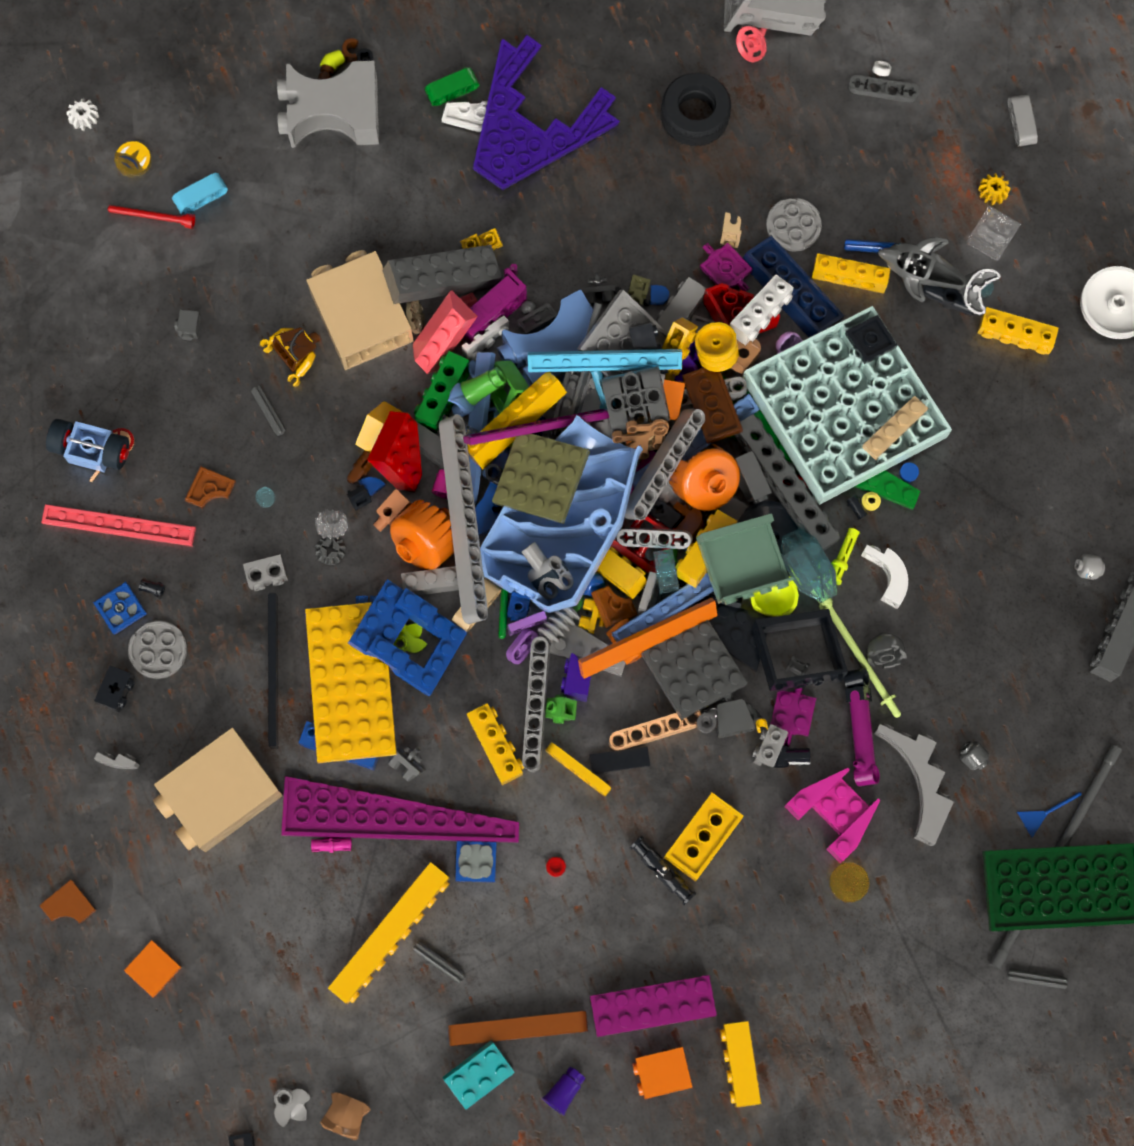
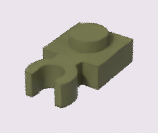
M633 275L628 294H631L630 297L642 306L643 298L645 299L651 280Z

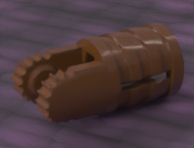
M364 450L362 455L352 465L354 468L347 476V481L350 484L357 482L362 475L366 476L373 467L369 461L361 467L368 459L369 452Z

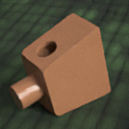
M395 489L376 510L380 517L373 525L381 532L388 524L391 526L392 521L412 503L400 491Z

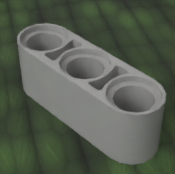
M1029 95L1009 97L1008 108L1016 145L1037 144L1038 136Z

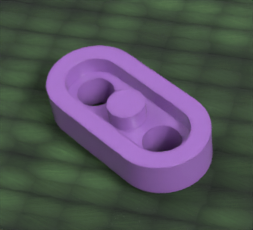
M524 629L508 648L506 653L507 659L514 664L522 663L531 652V643L534 638L538 637V634L531 629Z

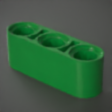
M465 68L428 84L424 90L432 106H439L476 90L480 84L472 68Z

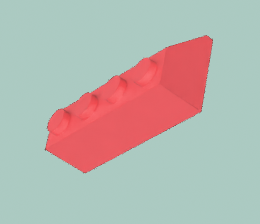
M453 291L448 293L413 343L415 362L427 374L439 370L442 356H446L448 351L453 352L478 317Z

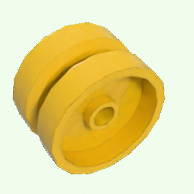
M715 322L703 326L698 331L695 337V347L701 366L713 372H720L731 368L737 362L739 348L733 328L727 324Z

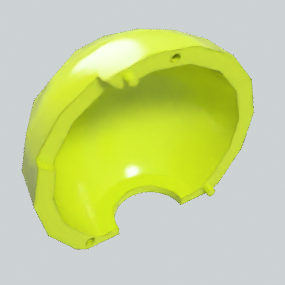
M792 580L786 588L778 589V587L771 588L772 591L761 595L760 592L754 593V597L750 598L751 605L756 611L769 617L790 615L794 611L798 603L799 594L797 585Z

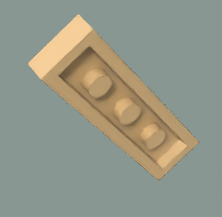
M914 396L865 442L862 448L877 460L929 408Z

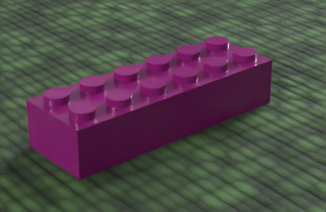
M709 975L590 996L596 1037L717 1016Z

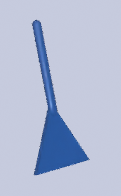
M1078 792L1046 811L1017 812L1030 836L1033 837L1047 814L1080 797L1082 793Z

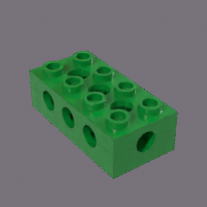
M448 351L446 356H442L438 372L435 371L432 375L430 388L425 389L422 396L424 399L421 405L418 404L414 411L416 422L437 436L440 433L439 422L448 417L452 406L455 404L448 401L453 386L466 381L470 374L468 370L469 360L451 351Z

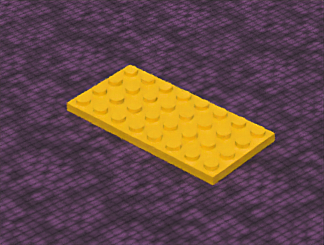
M372 602L305 609L317 763L397 755L389 666L376 657L361 653L347 643Z

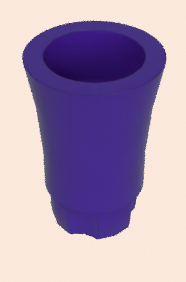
M569 1067L566 1073H563L557 1083L541 1099L564 1116L573 1098L580 1090L585 1077L576 1069Z

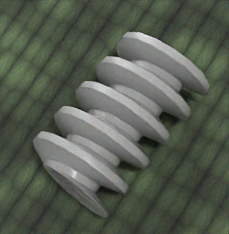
M572 607L554 611L555 617L549 616V622L543 623L544 628H538V632L549 643L552 644V641L559 643L560 641L557 636H565L562 630L564 629L569 632L568 624L575 626L573 619L580 620L579 615Z

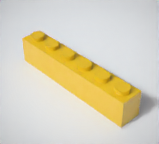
M545 372L480 432L535 422L567 392L554 375L550 372ZM515 437L475 445L467 444L468 455L483 470L515 440Z

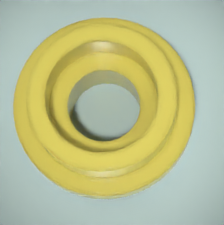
M867 492L862 497L861 502L866 510L874 511L880 506L881 499L877 493ZM873 498L875 503H869L868 499Z

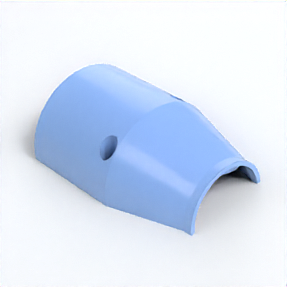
M577 415L574 421L555 439L556 441L590 451L564 524L503 507L480 547L483 573L487 579L509 593L516 591L523 596L527 595L534 604L548 613L578 605L623 525L638 459L643 451V448L639 445L634 449L621 443H614L611 438L591 427ZM533 542H536L547 559L551 556H558L573 577V586L568 590H561L557 587L558 594L551 600H547L540 595L528 579V572L533 567L521 551ZM562 577V582L568 586L567 579ZM546 587V592L552 595V590Z

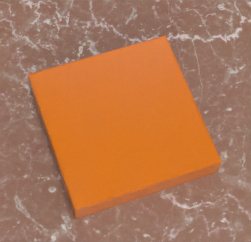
M151 940L124 971L150 996L155 998L182 967Z

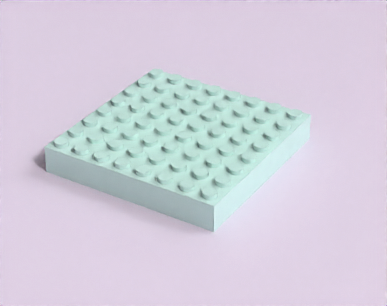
M873 306L745 370L742 377L746 381L747 389L819 505L944 440L952 431L899 346L864 365L846 337L845 332L878 315ZM916 396L929 409L875 460L862 448L863 444L909 400Z

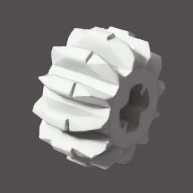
M82 98L80 102L74 100L75 105H69L70 110L67 111L68 121L70 124H73L74 128L78 129L80 127L84 131L85 127L88 126L91 129V124H97L96 119L99 118L96 105L92 104V101L88 100L85 102Z

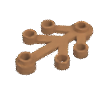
M657 419L651 424L638 425L636 421H629L626 423L628 433L646 432L623 434L622 431H614L612 433V440L614 443L632 441L626 446L634 449L640 445L643 451L639 459L644 460L649 457V438L655 436L651 441L652 448L658 450L663 443L662 437L668 432L669 423L663 419Z

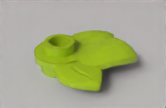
M416 623L408 626L405 624L393 645L398 647L397 642L402 641L404 645L398 647L402 651L410 653L422 651L427 645L425 641L419 639L422 634V627Z

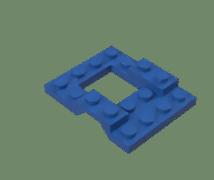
M387 579L347 643L365 655L378 658L390 666L396 676L429 697L467 632L439 614L436 607L409 589L405 588L403 590ZM408 619L440 639L424 667L410 660V655L393 645Z

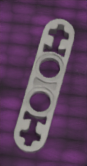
M627 527L620 530L617 534L619 544L631 547L685 549L690 546L693 540L691 533L686 530ZM625 532H627L628 536H634L635 532H637L636 542H634L635 538H629L627 541H625V538H622V535H624ZM641 533L649 534L650 541L648 543L641 541ZM660 534L668 535L669 542L667 544L660 542ZM673 534H675L674 538H680L684 535V538L688 539V541L682 544V541L675 540L674 544H672Z

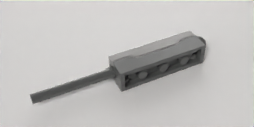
M595 303L587 334L598 321L602 304ZM566 371L562 386L567 393L558 401L554 418L581 413L591 378L590 371ZM567 427L550 430L549 438L556 439Z

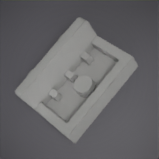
M772 724L769 725L768 730L764 728L759 738L762 740L760 747H755L752 757L755 758L753 763L759 766L763 763L769 767H774L788 732Z

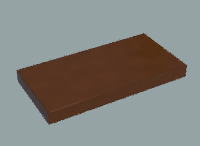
M701 368L682 375L683 382H686L685 387L693 408L700 409L705 414V421L701 430L707 444L743 432L721 371L713 372Z

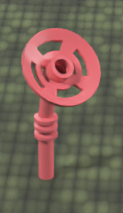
M745 26L740 29L737 34L736 44L739 53L745 60L757 62L764 57L766 53L764 36L767 29L760 28L758 30L753 26ZM748 30H752L753 34L747 36L745 35V32ZM743 41H744L745 47H746V49L748 50V52H746V50H745V48H744V46H743ZM761 51L759 56H753L754 52Z

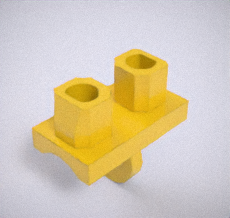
M585 598L583 610L592 611V617L581 615L579 627L588 630L590 634H594L597 619L600 620V627L605 625L594 599Z

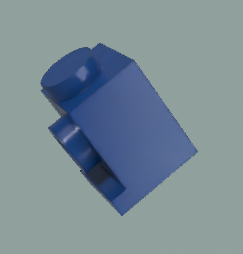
M512 592L507 612V618H510V621L516 622L527 617L531 603L530 597ZM521 605L522 609L516 610L515 606Z

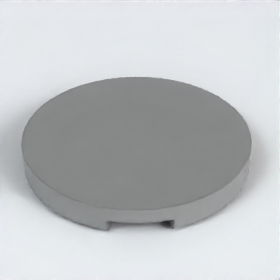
M801 198L783 199L777 202L771 208L766 221L768 236L772 235L787 251H802L811 247L817 241L822 228L821 218L816 207Z
M151 621L132 635L128 646L129 659L134 668L142 675L153 679L166 678L176 673L185 662L187 642L182 632L173 624L165 621Z

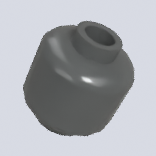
M968 741L960 748L959 758L970 770H982L988 764L989 753L977 741Z

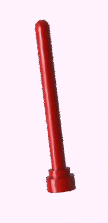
M110 205L107 208L110 213L181 223L182 226L193 229L195 226V214L186 213V215L178 216Z

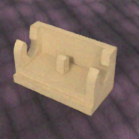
M725 212L720 246L729 243L733 248H738L742 232L740 231L741 218L738 216L737 223L731 224V214Z

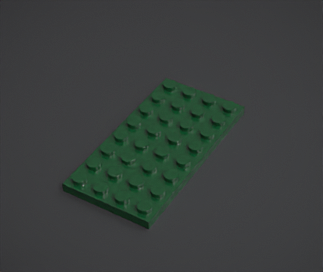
M1134 843L982 851L989 932L1134 924Z

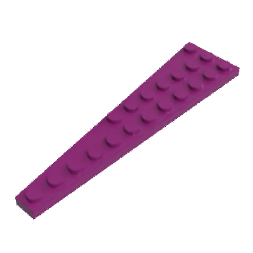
M285 776L282 836L519 843V822Z

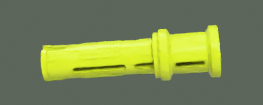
M854 528L848 529L839 554L832 561V568L825 577L828 582L841 585L844 571L848 569V559L860 534L858 530Z

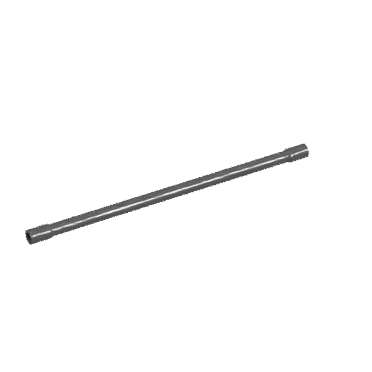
M1111 745L1100 769L1056 847H1068L1109 771L1122 752V749L1118 746ZM1021 930L1008 931L1001 946L997 949L989 963L992 967L998 970L1001 969Z

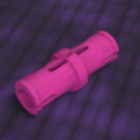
M334 837L321 840L312 839L311 850L312 852L329 851V853H334V851H352L351 838L334 839Z

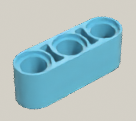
M213 173L175 193L172 200L180 213L186 215V213H191L223 196L228 191V188L220 174Z

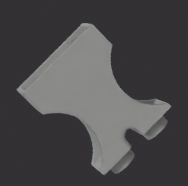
M353 61L341 74L322 80L305 77L299 74L290 64H286V78L277 79V91L279 101L289 100V104H287V112H278L279 134H288L292 148H295L305 136L319 130L342 132L348 135L357 145L379 144L378 87L375 61Z

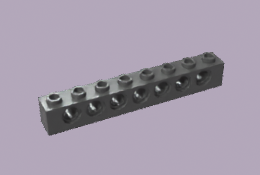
M752 414L742 420L740 423L743 432L735 434V438L746 453L753 451L768 485L817 555L836 544L840 539L838 530L830 524L827 514L820 510L815 497L808 493L805 483L796 476L794 467L787 463L784 453L775 446L772 436L763 429L760 419ZM750 434H755L758 440L752 439ZM761 450H767L769 455H764ZM772 465H777L780 471L774 470ZM783 480H787L791 486L784 485ZM794 496H799L802 502H797ZM805 511H809L812 514V518L807 517ZM816 527L822 528L823 533L817 532Z

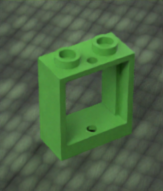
M496 361L494 364V368L498 367L503 372L506 382L511 387L509 395L504 390L506 383L499 386V389L493 391L490 395V400L499 414L529 388V385L512 361Z

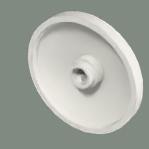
M1121 266L1104 268L1096 272L1085 284L1080 299L1081 311L1090 327L1099 334L1113 339H1127L1134 336L1133 269Z

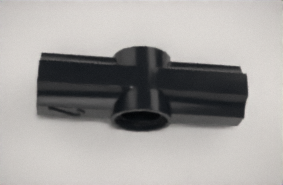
M924 286V297L940 303L945 309H954L973 317L974 313L967 308L962 294L957 289ZM946 296H952L954 300L950 301Z

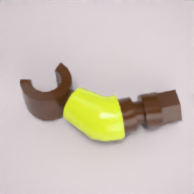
M355 38L347 39L343 43L342 51L336 50L325 54L320 62L321 73H319L318 79L332 78L333 72L345 60L348 62L357 61L356 54H350L347 50L351 48L356 49L358 40Z

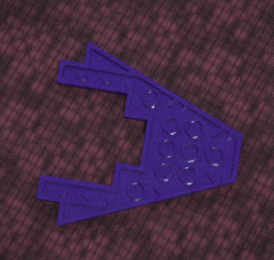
M526 35L517 48L504 39L501 40L473 165L474 171L502 190L611 130L620 122L607 112L616 97L602 87L571 128L555 118L548 129L543 131L516 112L524 102L525 96L512 88V86L542 47L541 44Z

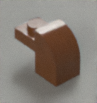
M677 501L673 508L684 519L676 529L690 532L693 539L692 544L694 545L697 541L696 536L701 529L704 530L707 526V520L701 510L692 509L689 505H682Z

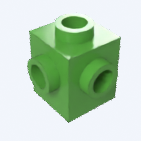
M555 695V698H547L545 717L553 719V723L564 724V721L575 720L577 701L569 699L565 695Z

